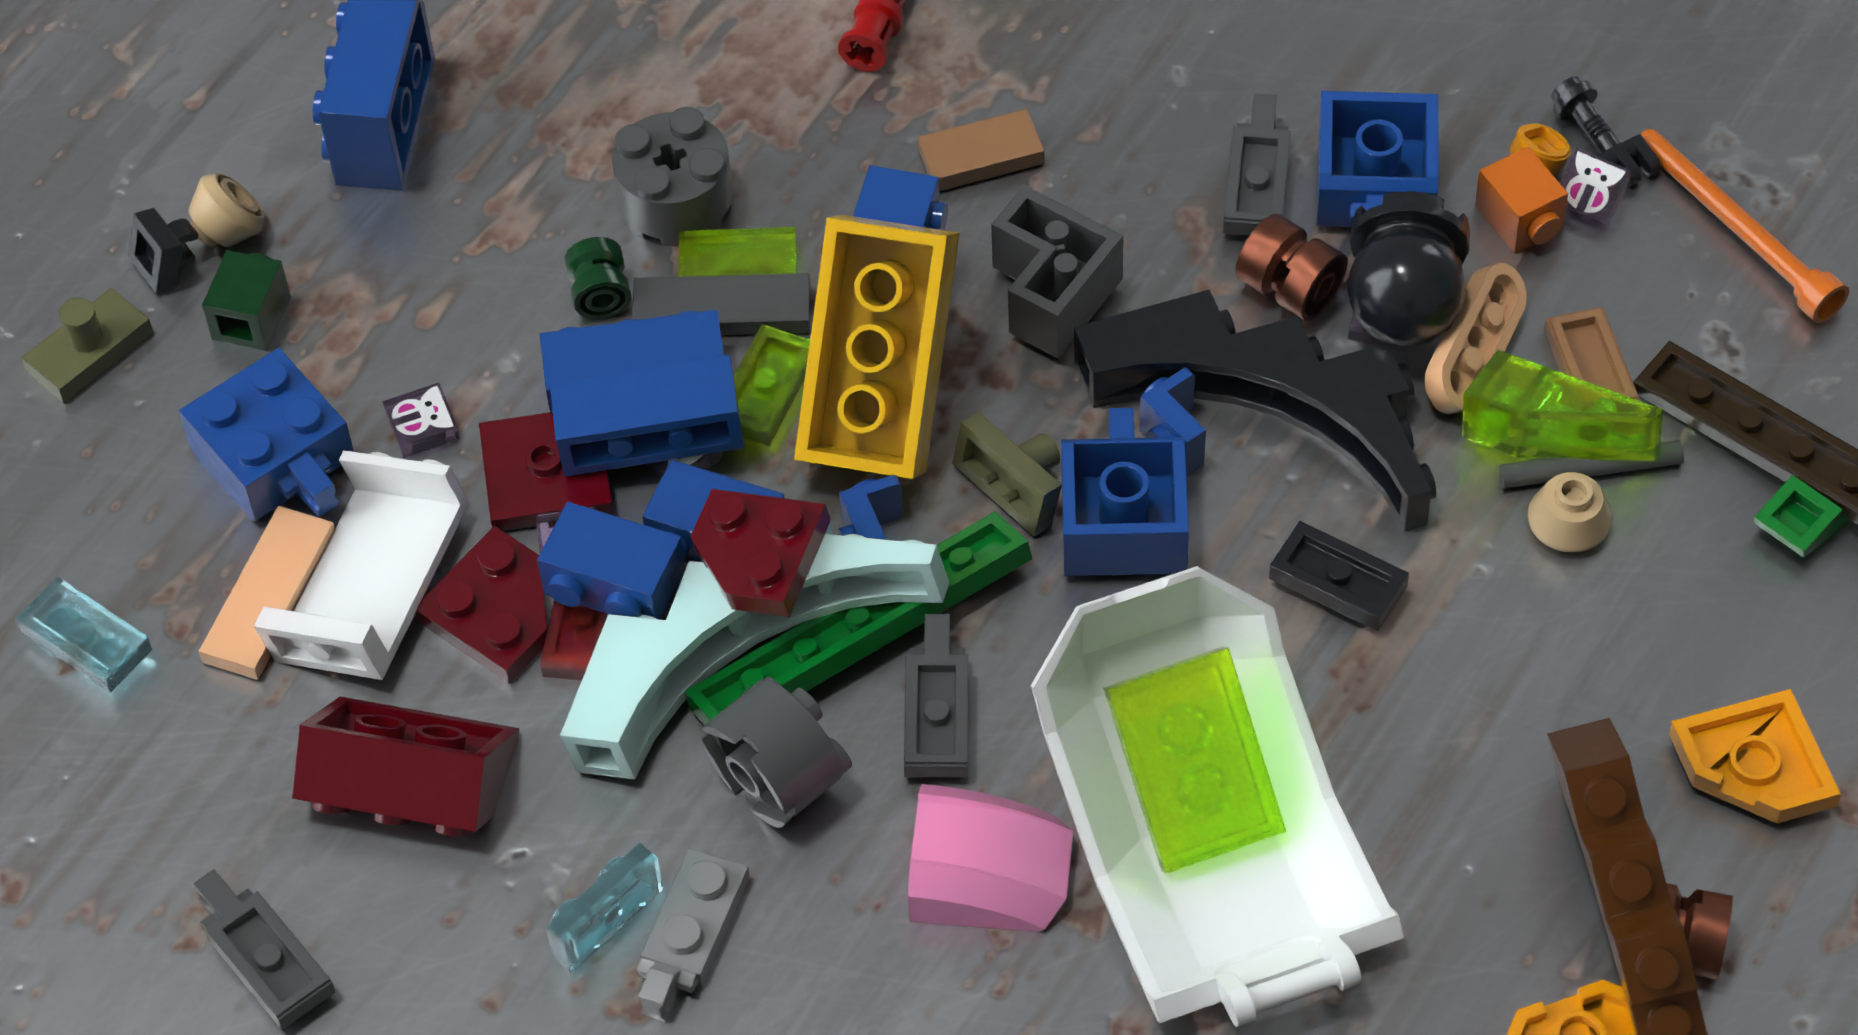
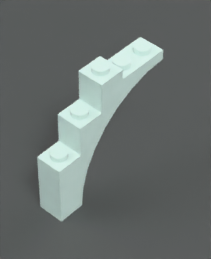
M829 523L790 618L731 609L718 583L704 563L689 561L666 620H659L648 615L630 617L608 614L560 734L578 773L635 779L655 739L686 700L685 690L710 677L756 644L804 621L850 608L892 602L943 603L949 586V580L937 545L925 544L918 540L894 541L873 539L857 534L834 535Z

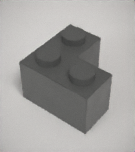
M1023 185L991 224L993 268L1016 279L1008 289L1009 333L1059 359L1074 340V327L1088 323L1122 281L1123 235Z

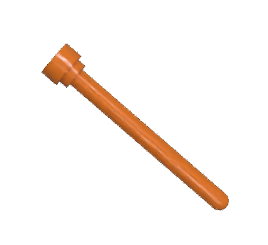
M1646 129L1640 134L1656 154L1664 170L1794 287L1793 294L1798 298L1797 306L1815 323H1822L1833 317L1842 308L1849 296V288L1832 272H1822L1819 269L1810 270L1659 132L1654 129Z

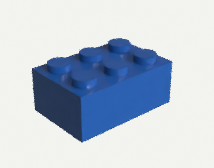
M348 0L347 3L341 2L336 16V30L338 34L336 46H329L325 55L324 72L326 83L324 91H316L312 108L313 122L315 125H321L323 132L321 144L323 161L330 162L335 185L403 191L435 63L424 0Z

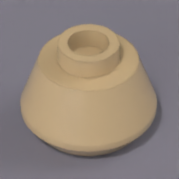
M222 173L204 175L199 180L188 212L192 218L191 225L198 232V238L203 243L212 248H215L218 244L230 248L259 234L263 230L264 211L253 195L241 184Z
M1567 472L1550 479L1533 496L1528 508V522L1534 535L1545 545L1563 552H1582L1594 548L1607 537L1612 525V510L1601 487L1595 480L1581 473Z

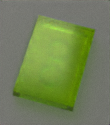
M1223 646L1103 688L1162 872L1168 874L1287 832L1229 648Z

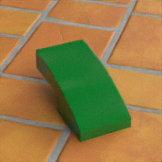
M1792 475L1754 516V523L1793 551L1805 557L1829 539L1849 519L1842 515V508Z

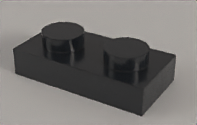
M1299 521L1271 562L1269 579L1379 631L1408 587L1409 573Z

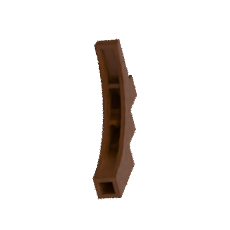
M1606 718L1547 733L1561 791L1591 877L1635 1035H1708L1683 925L1670 900L1656 839L1644 817L1629 754L1611 719Z

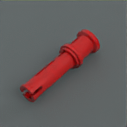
M859 0L854 9V25L851 30L842 35L838 43V52L848 65L865 72H874L884 66L888 58V42L890 38L898 35L903 26L902 6L905 0Z

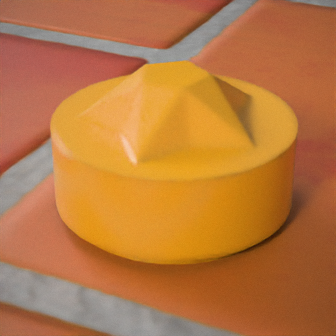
M1535 123L1519 127L1509 147L1511 155L1528 146L1553 176L1562 172L1571 154L1570 145L1563 135L1548 126Z

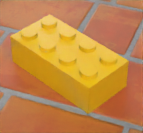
M848 215L827 217L794 460L890 476L896 475L897 477L914 479L926 472L959 232Z

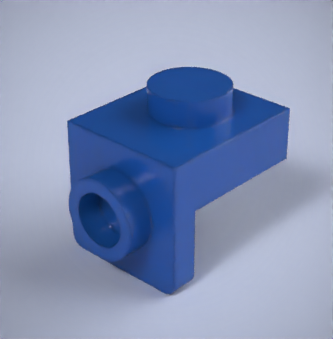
M1187 367L1169 378L1162 377L1157 379L1141 395L1139 430L1146 438L1184 437L1186 477L1204 466L1206 429L1188 413L1194 406L1195 375Z
M896 475L878 480L867 479L857 483L850 489L839 492L842 527L837 529L838 535L857 534L866 538L886 540L880 525L903 516L902 487Z

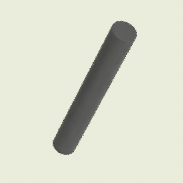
M1674 440L1499 465V479L1501 487L1505 489L1547 483L1556 475L1567 472L1581 473L1591 477L1683 464L1684 452L1681 441Z

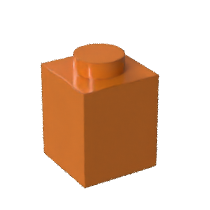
M1528 146L1479 170L1475 207L1514 254L1533 244H1544L1554 238L1559 231L1563 230L1568 192Z

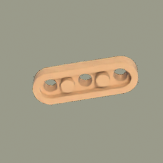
M1493 264L1480 268L1472 274L1466 286L1467 293L1461 312L1451 328L1443 333L1425 372L1427 396L1434 407L1444 414L1452 415L1469 411L1481 403L1525 310L1527 294L1523 279L1517 270L1509 264Z

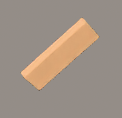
M282 506L277 507L198 651L202 663L252 679H259L271 654L255 630L254 624L264 606L294 611L335 530L333 522Z

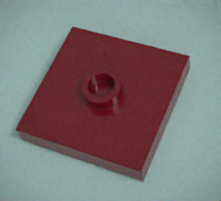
M553 412L479 423L492 527L496 526L502 531L555 524L567 501L614 515L607 470L564 476L555 439Z

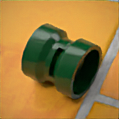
M607 237L586 238L573 244L567 250L564 258L568 278L573 282L571 293L575 311L589 319L609 318L624 311L629 306L632 298L628 278L622 273L625 264L621 246L615 240Z

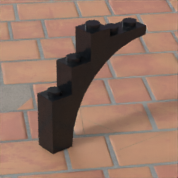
M1210 289L1074 327V363L1093 408L1141 399V395L1144 394L1154 381L1162 377L1169 378L1187 367L1195 375L1194 399L1231 403L1272 415L1318 437L1352 462L1383 495L1404 532L1428 524L1430 500L1436 498V485L1429 466L1426 463L1419 464L1413 453L1414 440L1406 416L1408 399L1413 398L1415 393L1414 383L1405 363L1397 364L1388 343L1325 360L1316 336H1307L1298 316L1236 333L1229 311L1227 309L1219 311Z

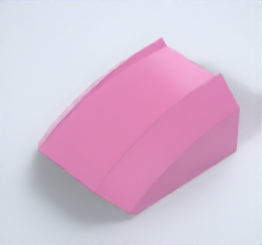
M922 784L918 792L909 865L908 905L910 922L1033 932L1045 930L1067 899L1073 830L1058 817L1020 802L982 792Z

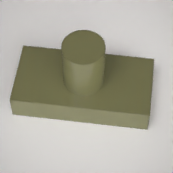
M110 288L93 302L78 297L63 303L59 309V318L62 326L21 357L28 374L60 401L66 403L154 332L150 319L113 288Z
M980 412L961 421L952 464L1033 536L1052 526L1062 486L1060 482L1047 472L1060 463V452L1053 439L1046 434H1039L1017 446Z

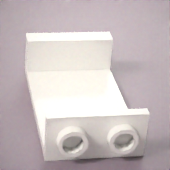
M343 450L339 461L353 484L355 491L294 611L264 606L254 624V628L275 662L383 680L469 501L449 465L430 459L421 462L393 458L381 452L365 454Z

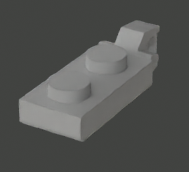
M688 848L640 954L637 975L645 978L638 995V1000L642 1003V1015L666 1022L680 989L692 993L697 985L703 986L748 885L750 874L747 865Z

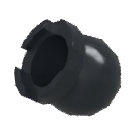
M1416 191L1384 194L1383 204L1370 208L1367 211L1363 206H1360L1351 221L1350 246L1355 259L1346 282L1349 302L1356 321L1377 340L1398 346L1430 343L1451 328L1461 312L1467 289L1462 264L1470 248L1468 217L1464 213L1457 217L1455 214L1445 210L1443 198Z

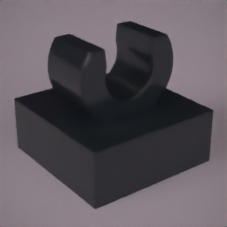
M155 208L133 213L128 257L155 293L177 287L179 268L195 261V255L186 242L197 240L199 234L187 219H177L166 224Z

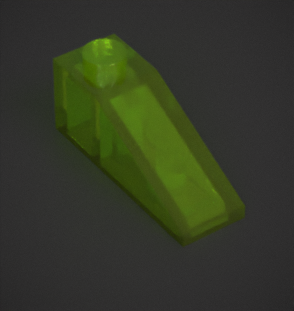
M1500 350L1496 351L1463 393V438L1517 458L1655 461L1660 455L1663 409Z

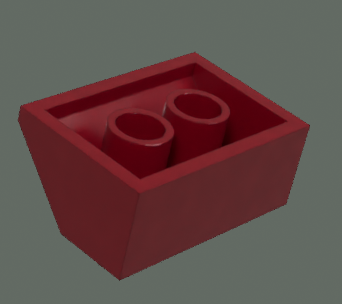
M340 696L299 725L292 799L312 802V808L322 813L345 814L352 809L373 813V819L383 824L406 825L413 820L434 824V830L443 835L468 836L472 834V831H478L495 814L516 749L520 728Z

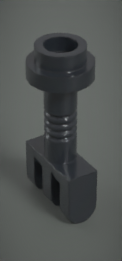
M1579 76L1570 77L1560 83L1552 92L1551 98L1555 102L1553 110L1561 120L1574 118L1600 152L1593 156V158L1626 171L1617 183L1607 186L1609 195L1622 190L1621 180L1627 186L1641 181L1640 170L1647 177L1658 173L1661 170L1659 159L1643 137L1638 134L1621 142L1592 104L1598 96V91L1592 83L1582 81Z

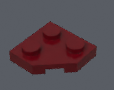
M711 489L690 537L697 554L715 578L731 609L790 618L831 518L826 504Z
M493 526L421 600L415 613L416 621L510 684L550 642L545 594L543 593L537 563L539 555L501 529Z

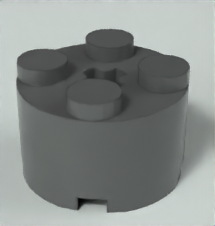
M682 107L674 112L646 117L633 125L624 126L617 132L612 166L620 215L632 233L643 239V233L660 238L661 245L684 246L704 240L720 228L723 224L722 217L728 208L731 210L734 200L729 152L721 132L704 119L701 111L692 107Z
M771 677L759 680L701 729V731L708 733L701 739L703 748L722 780L735 795L744 788L749 794L754 796L759 802L750 810L760 819L774 827L781 828L839 781L842 775L852 767V761L844 748L837 741L828 737L819 725L818 721L823 717V713L811 695L802 688H797L790 694Z

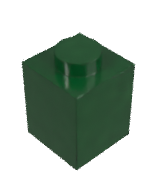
M226 250L202 303L212 340L264 351L268 350L291 297L282 261L272 259L260 253L245 254Z

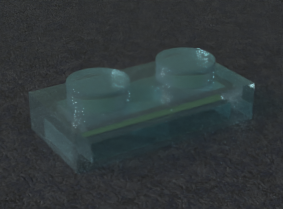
M59 577L15 618L21 633L110 693L153 650L149 638L145 634Z
M639 842L624 857L617 856L610 860L601 870L597 881L578 899L571 898L556 910L546 929L553 958L568 972L572 973L663 890L658 857Z

